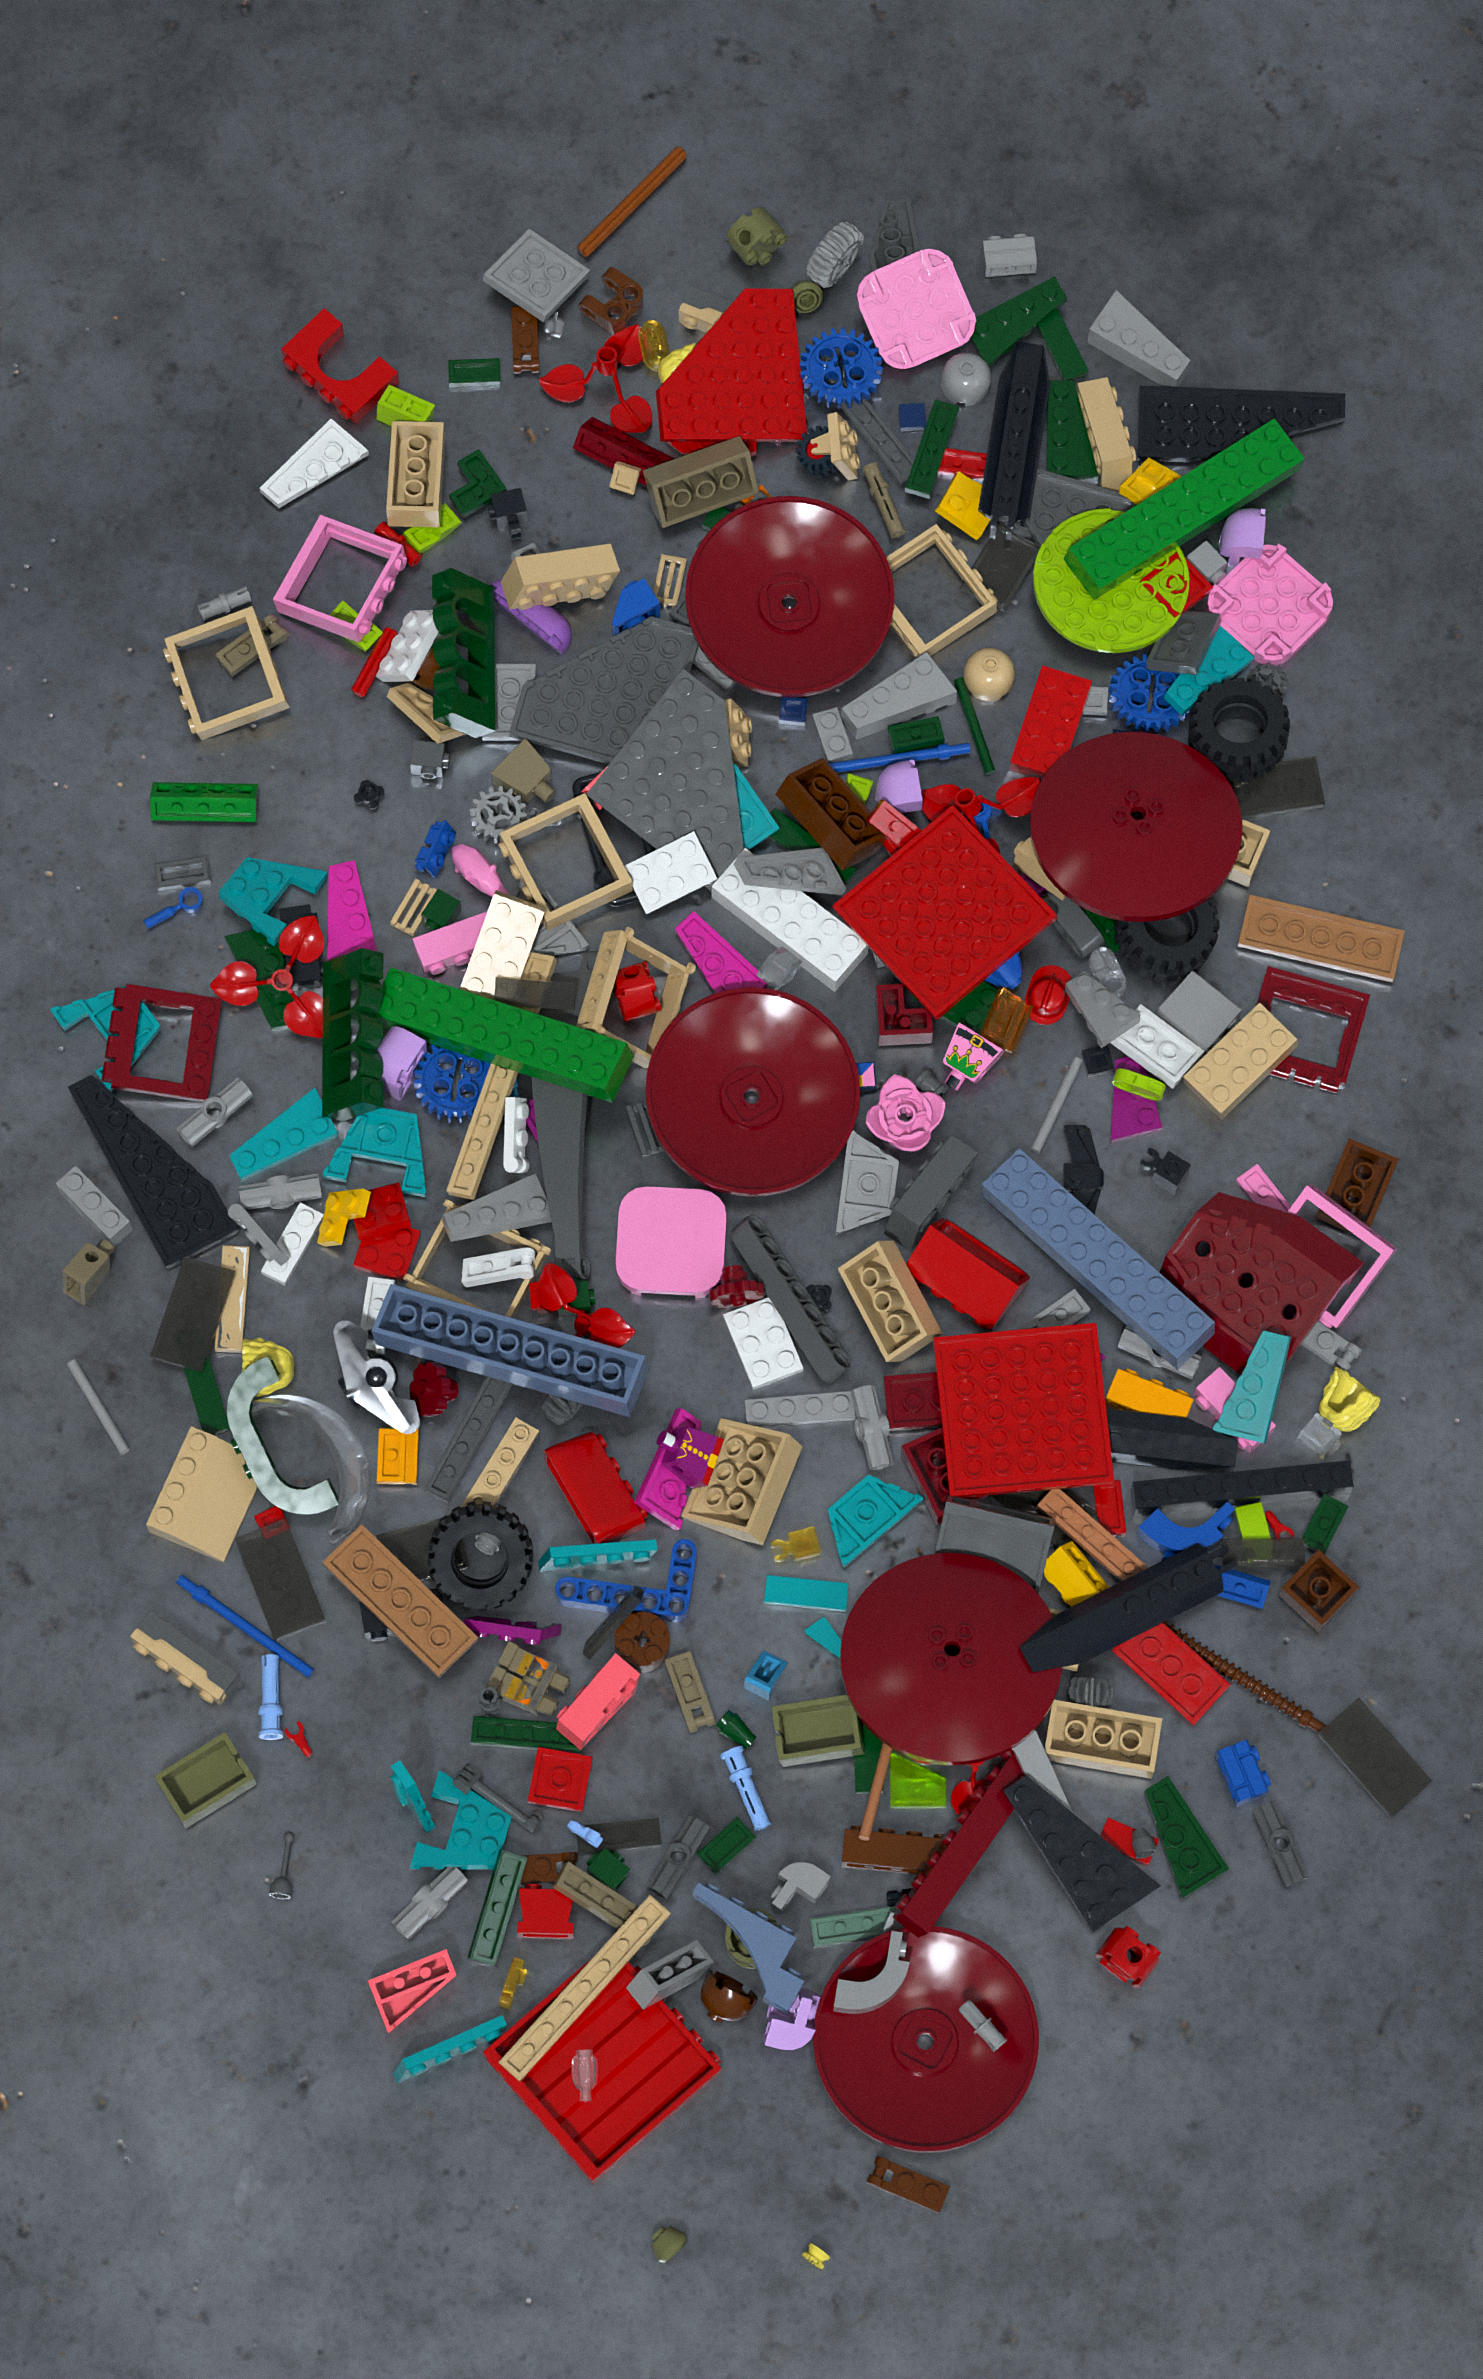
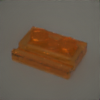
M1006 988L998 989L979 1035L999 1048L1005 1049L1006 1053H1014L1033 1007L1026 1005L1022 999Z

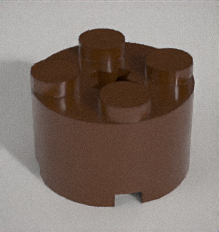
M637 1612L627 1615L616 1629V1654L638 1673H648L658 1668L668 1658L670 1652V1634L666 1623L658 1616L648 1612ZM641 1638H645L647 1640V1643H645L643 1647H640L638 1645V1641H640Z

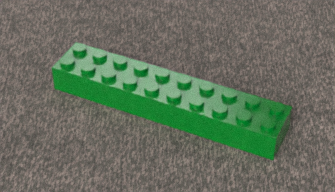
M1274 418L1069 547L1063 560L1091 598L1096 600L1150 564L1164 557V555L1175 550V548L1186 543L1298 472L1305 458Z
M390 967L382 984L383 1002L376 1015L380 1017L383 1029L390 1030L392 1026H397L422 1038L426 1043L613 1103L634 1058L626 1042Z

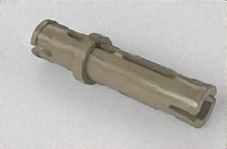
M874 462L864 466L863 472L870 485L869 492L871 496L875 497L881 515L889 530L890 537L898 538L904 535L906 530L889 493L890 486L888 482L884 481L878 463ZM875 481L878 482L879 487H880V490H881L883 496H881L880 491H879V488H878V486H877V484H876ZM885 505L888 506L889 511H890V513H891V516H892L893 520H891L890 515H889L888 510H887V508H886Z

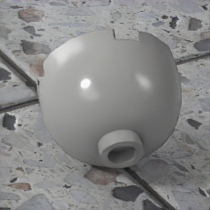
M959 353L952 356L945 363L941 372V389L951 402L956 404L957 402L965 403L966 406H971L981 402L989 393L991 370L982 357L973 353Z

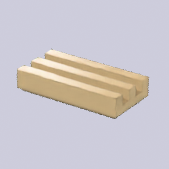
M661 554L653 593L660 604H662V607H667L668 605L673 608L678 602L687 558ZM668 561L671 563L662 598L658 596L665 564ZM676 563H679L680 568L673 599H669Z
M415 879L390 921V925L414 937L422 924L421 913L437 889H432L430 885L422 884L420 880ZM420 889L421 891L419 892L417 898L415 899L414 903L409 909L404 920L400 924L399 921L406 911L408 905L410 904L417 890ZM426 893L429 894V898L427 899L422 910L420 911L419 915L414 921L412 927L408 928L407 925L409 924L414 913L416 912L417 908L422 902L424 896L426 895Z

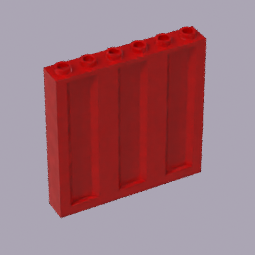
M590 1959L484 2050L483 2057L588 2179L595 2184L721 2073L722 2068L719 2065L722 2062L712 2050L707 2052L701 2046L702 2038L694 2029L688 2031L682 2024L685 2019L676 2008L670 2010L664 2003L666 1998L644 2010L641 2008L626 1987L642 1969L638 1965L633 1968L628 1962L523 2080L519 2082L499 2064V2061L591 1961Z

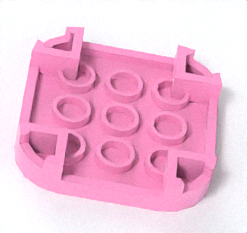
M930 248L920 250L866 275L857 287L856 299L858 308L873 343L879 349L878 354L882 357V360L892 368H911L962 346L969 341L974 332L976 323L975 313L972 311L953 262L949 256L939 250Z
M1280 544L1277 546L1263 545L1261 559L1244 558L1217 585L1214 584L1213 590L1209 593L1207 612L1220 614V626L1255 657V661L1261 664L1270 662L1273 665H1280L1289 660L1325 625L1331 615L1333 606L1331 588L1327 583L1321 584L1286 553L1287 548Z
M640 1187L627 1193L621 1201L618 1213L616 1273L617 1279L620 1280L621 1284L630 1290L631 1294L641 1296V1293L693 1295L695 1299L706 1297L709 1291L716 1289L721 1284L720 1276L724 1268L726 1211L721 1199L714 1193L702 1189Z

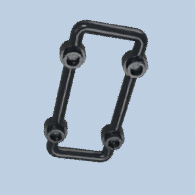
M601 772L576 779L572 786L574 798L582 795L583 787H586ZM588 797V799H589V801H590V803H591V805H592V807H593V802H592V800ZM578 811L574 815L581 819L596 869L593 875L594 885L600 889L613 883L614 877L609 868L605 866L603 856ZM641 837L646 855L655 851V847ZM633 891L608 902V904L616 907L637 902L639 899L636 892Z

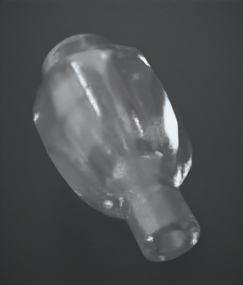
M593 2049L576 2050V2056L573 2057L571 2062L573 2083L580 2090V2101H591V2089L596 2086L598 2080V2060L593 2055Z

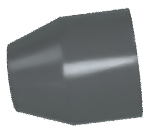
M1138 1829L1132 1833V1848L1137 1859L1148 1858L1157 1852L1154 1840L1146 1829Z

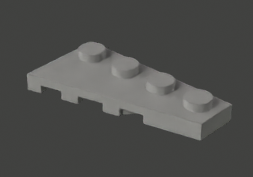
M823 848L738 857L734 862V866L744 885L843 895L846 890L833 862Z
M535 1173L443 1214L442 1222L450 1242L548 1223L551 1222L548 1201Z

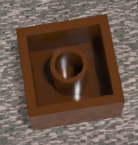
M1318 1550L1283 1585L1279 1596L1319 1633L1356 1595L1359 1586Z

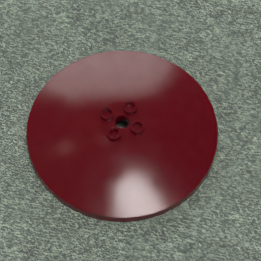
M776 496L751 502L736 509L720 520L706 534L689 566L685 590L686 613L692 634L699 648L714 667L726 677L749 690L776 697H804L826 692L844 684L861 672L875 657L891 625L894 610V582L889 563L881 546L868 529L856 518L832 504L817 499L800 496ZM785 598H792L796 601L797 605L792 609H787L782 605V601Z
M1119 732L1099 736L1077 745L1061 756L1049 768L1042 778L1033 799L1030 815V836L1035 856L1043 872L1052 884L1071 901L1088 911L1111 919L1148 922L1169 919L1184 914L1207 901L1221 888L1231 874L1239 855L1242 840V816L1237 797L1230 783L1217 766L1203 754L1180 741L1162 735L1146 732ZM1139 811L1145 817L1141 820H1136L1132 818L1131 813Z
M748 987L725 990L707 996L689 1006L668 1025L659 1038L649 1061L645 1097L648 1117L653 1132L666 1154L681 1170L696 1181L712 1189L738 1196L756 1197L780 1194L798 1188L819 1176L837 1159L846 1146L856 1123L860 1104V1081L857 1065L850 1047L838 1028L822 1012L806 1001L785 992L768 988ZM749 1091H753L758 1094L759 1100L754 1104H750L745 1101L744 1095Z
M936 1553L910 1559L896 1565L874 1580L858 1598L848 1616L842 1635L840 1651L841 1675L847 1697L854 1711L871 1733L892 1749L908 1757L939 1765H967L993 1759L1010 1751L1027 1739L1042 1723L1055 1700L1062 1667L1032 1673L1020 1650V1647L1048 1623L1053 1616L1040 1595L1031 1585L1010 1569L994 1561L961 1553ZM948 1645H955L959 1648L960 1653L957 1656H949L945 1653L944 1649Z
M933 1926L928 1934L919 1938L905 1927L892 1930L869 1940L853 1951L839 1965L826 1984L819 2000L814 2021L816 2031L813 2035V2049L818 2074L825 2091L838 2111L854 2127L873 2140L889 2147L917 2153H935L958 2149L982 2139L998 2128L1014 2112L1026 2094L1033 2078L1039 2050V2029L1035 2008L1025 1984L1012 1965L983 1941L964 1932ZM891 1932H903L902 1941H907L905 1958L899 1957V1960L910 1963L906 1979L898 1993L885 2005L870 2012L860 2014L834 2012L838 1979L865 1982L877 1977L887 1962ZM966 2001H972L987 2020L991 2018V2023L1007 2039L995 2052L977 2033H973L975 2031L974 2027L960 2013L959 2008ZM921 2035H928L932 2038L933 2046L930 2049L923 2050L918 2046L917 2039Z

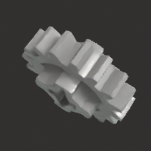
M500 786L497 792H494V789L489 787V794L487 795L481 791L479 793L481 800L474 799L473 806L475 808L470 809V816L473 817L471 825L477 826L475 828L476 834L479 835L484 832V840L487 841L490 837H494V843L496 844L499 841L501 832L527 820V813H524L526 811V804L521 803V795L513 797V789L510 788L506 793L503 791V786ZM511 805L516 811V816L513 812L509 811ZM481 813L487 818V824L483 822Z

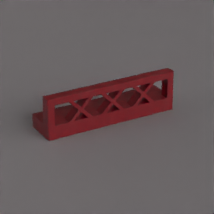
M591 417L580 426L573 445V449L614 469L617 461L641 468L638 482L645 486L643 470L675 459L594 417Z

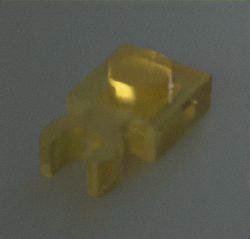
M814 1527L788 1533V1542L774 1540L770 1543L771 1549L780 1547L783 1550L781 1555L774 1556L775 1562H783L787 1559L788 1555L792 1554L795 1562L821 1555Z
M513 1957L499 2000L500 2007L510 2009L518 1985H524L528 1970L524 1969V1960Z

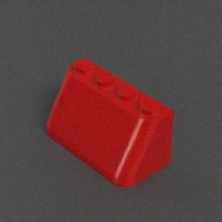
M944 1218L929 1226L906 1263L916 1283L925 1284L930 1288V1292L941 1299H947L953 1303L952 1307L962 1314H969L974 1318V1322L984 1329L989 1328L990 1330L996 1327L1030 1279V1276L1017 1265L957 1224Z
M593 1431L545 1449L544 1460L592 1544L619 1542L645 1528L644 1518L648 1516L643 1508L634 1503L631 1497L634 1491L627 1479L622 1481L618 1472L621 1469L613 1456L609 1458L604 1449L607 1448L603 1437L600 1433L595 1435Z

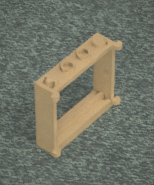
M626 927L625 932L622 930L604 932L576 1027L626 1042L634 1055L632 1062L643 1068H648L653 1050L668 1025L677 1017L683 993L688 983V976L695 971L696 965L688 962L687 967L636 939L633 937L634 930L630 927ZM624 949L668 974L660 1000L661 1011L656 1014L646 1051L612 1034L602 1026Z
M447 1199L443 1203L444 1206L448 1207L445 1213L463 1206L460 1204L456 1206ZM441 1219L413 1274H405L403 1280L408 1281L406 1288L482 1309L421 1279L446 1233ZM513 1229L489 1235L518 1249L531 1248L535 1250L536 1258L532 1264L534 1276L530 1279H524L505 1315L515 1319L529 1292V1283L535 1281L547 1255H550L551 1249L536 1239L530 1238V1240L521 1237L520 1233Z

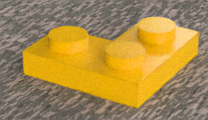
M363 1188L330 1192L325 1203V1212L319 1228L317 1243L325 1247L342 1245L348 1219L365 1217L371 1192Z

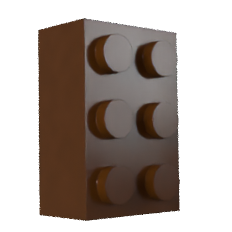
M1349 1138L1328 1186L1326 1195L1367 1226L1371 1227L1399 1159ZM1319 1208L1316 1219L1352 1233Z

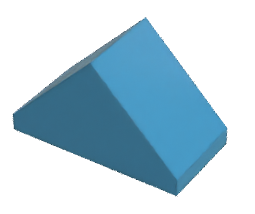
M763 1650L745 1678L744 1689L769 1701L788 1662Z

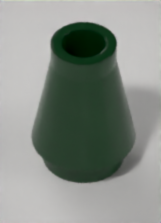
M728 1710L715 1725L720 1730L719 1734L743 1746L745 1749L756 1739V1736L750 1731L737 1712L733 1713Z

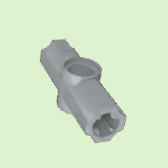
M237 1077L215 1097L206 1099L202 1108L176 1128L177 1132L188 1145L193 1147L213 1129L223 1126L231 1114L253 1097V1093ZM213 1108L222 1110L218 1116L208 1115L209 1111Z
M318 1173L293 1178L286 1175L274 1176L263 1183L238 1187L241 1206L245 1210L268 1206L274 1209H281L292 1206L294 1202L322 1198Z
M1128 1326L1124 1329L1118 1343V1348L1148 1360L1154 1367H1164L1190 1379H1193L1202 1359L1201 1356L1194 1354L1176 1370L1163 1357L1154 1355L1152 1352L1154 1349Z
M867 1385L853 1389L850 1392L857 1417L855 1420V1433L858 1440L863 1442L869 1470H879L892 1466L894 1463L887 1438L889 1436V1422L886 1415L881 1414L875 1386Z
M447 1867L431 1884H426L413 1896L412 1902L391 1924L403 1937L409 1940L429 1920H434L447 1907L448 1901L468 1883L467 1878L457 1867Z

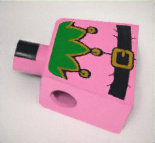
M959 1023L942 1062L952 1069L944 1083L956 1091L959 1090L965 1078L977 1084L1005 1051Z

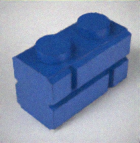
M1244 1740L1216 1752L1215 1758L1236 1807L1268 1794V1787L1271 1786L1270 1779L1265 1770L1260 1771L1257 1761H1260V1756L1255 1745L1250 1746L1248 1740Z

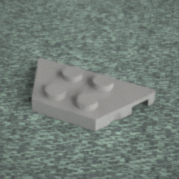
M527 868L549 911L560 908L530 869ZM521 881L511 896L525 900L521 888L524 887ZM571 921L549 931L546 930L542 923L538 928L530 952L555 956L587 950L589 944Z
M852 1131L847 1141L835 1233H842L890 1216L892 1211L889 1207L895 1197L899 1161L858 1135L855 1131Z

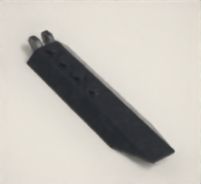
M1018 342L999 377L978 512L992 520L989 538H995L998 531L997 522L1002 521L1008 522L1005 529V540L1011 541L1014 523L1030 518L1050 390L1044 345Z
M1106 1408L1112 1462L1170 1469L1235 1467L1238 1448L1237 1439L1217 1432L1187 1417Z
M1197 1543L1058 1613L1020 1647L1032 1673L1083 1664L1224 1592L1220 1575L1234 1569L1238 1564L1235 1560L1229 1561L1217 1569L1212 1560L1226 1555L1230 1551L1228 1546L1221 1547L1209 1554Z

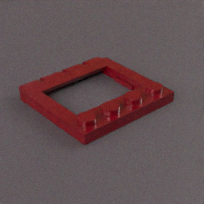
M1268 966L1257 1005L1261 1003L1271 1012L1272 1007L1270 1005L1273 997L1350 1018L1348 1027L1344 1030L1338 1051L1340 1055L1336 1068L1288 1055L1269 1075L1288 1080L1290 1071L1295 1072L1294 1082L1314 1087L1317 1078L1321 1080L1319 1089L1337 1093L1339 1085L1345 1086L1370 994Z
M126 984L125 988H115L112 1007L122 1009V1011H111L108 1032L118 1034V1037L108 1036L105 1058L115 1060V1062H104L101 1081L111 1083V1088L204 1103L208 1099L222 999L133 984ZM140 1002L177 1010L179 1008L193 1010L183 1083L130 1075Z

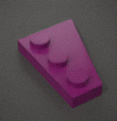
M1125 1057L1115 1060L1114 1074L1117 1069L1121 1068L1147 1076L1146 1069L1132 1058ZM1113 1085L1110 1143L1162 1131L1163 1127L1154 1100L1121 1090Z
M473 1616L464 1619V1624L478 1637H489V1634L499 1635L498 1639L514 1641L516 1637L524 1639L526 1644L538 1645L542 1640L561 1635L562 1624L552 1623L549 1626L540 1628L537 1627V1622L518 1621L515 1622V1625H511L510 1619Z

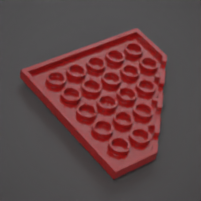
M745 288L738 294L731 305L720 315L713 326L702 336L689 354L656 390L660 442H724L740 436L743 442H797L798 440H804L801 435L803 433L807 435L802 377H800L801 367L799 366L800 357L793 289Z

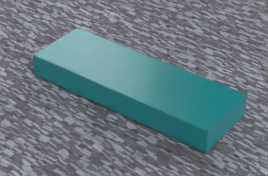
M767 1575L764 1604L846 1612L849 1583Z

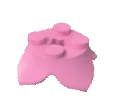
M894 1074L883 1085L880 1091L879 1103L868 1110L866 1125L876 1137L888 1141L889 1144L896 1148L910 1152L918 1151L928 1144L931 1132L941 1122L945 1111V1101L936 1093L919 1092L915 1084L908 1078ZM905 1113L907 1117L912 1118L908 1122L899 1120L901 1119V1114Z

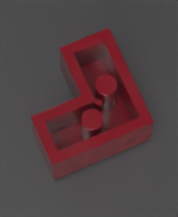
M903 984L876 985L878 1045L932 1043V1015L925 1008H904Z

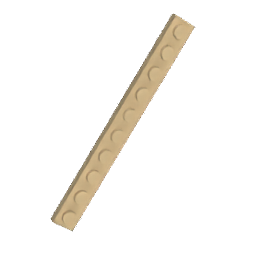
M534 952L529 953L511 1006L539 1014L557 963L554 956ZM494 1064L490 1065L446 1190L449 1195L474 1200L505 1112V1097H510L518 1072Z

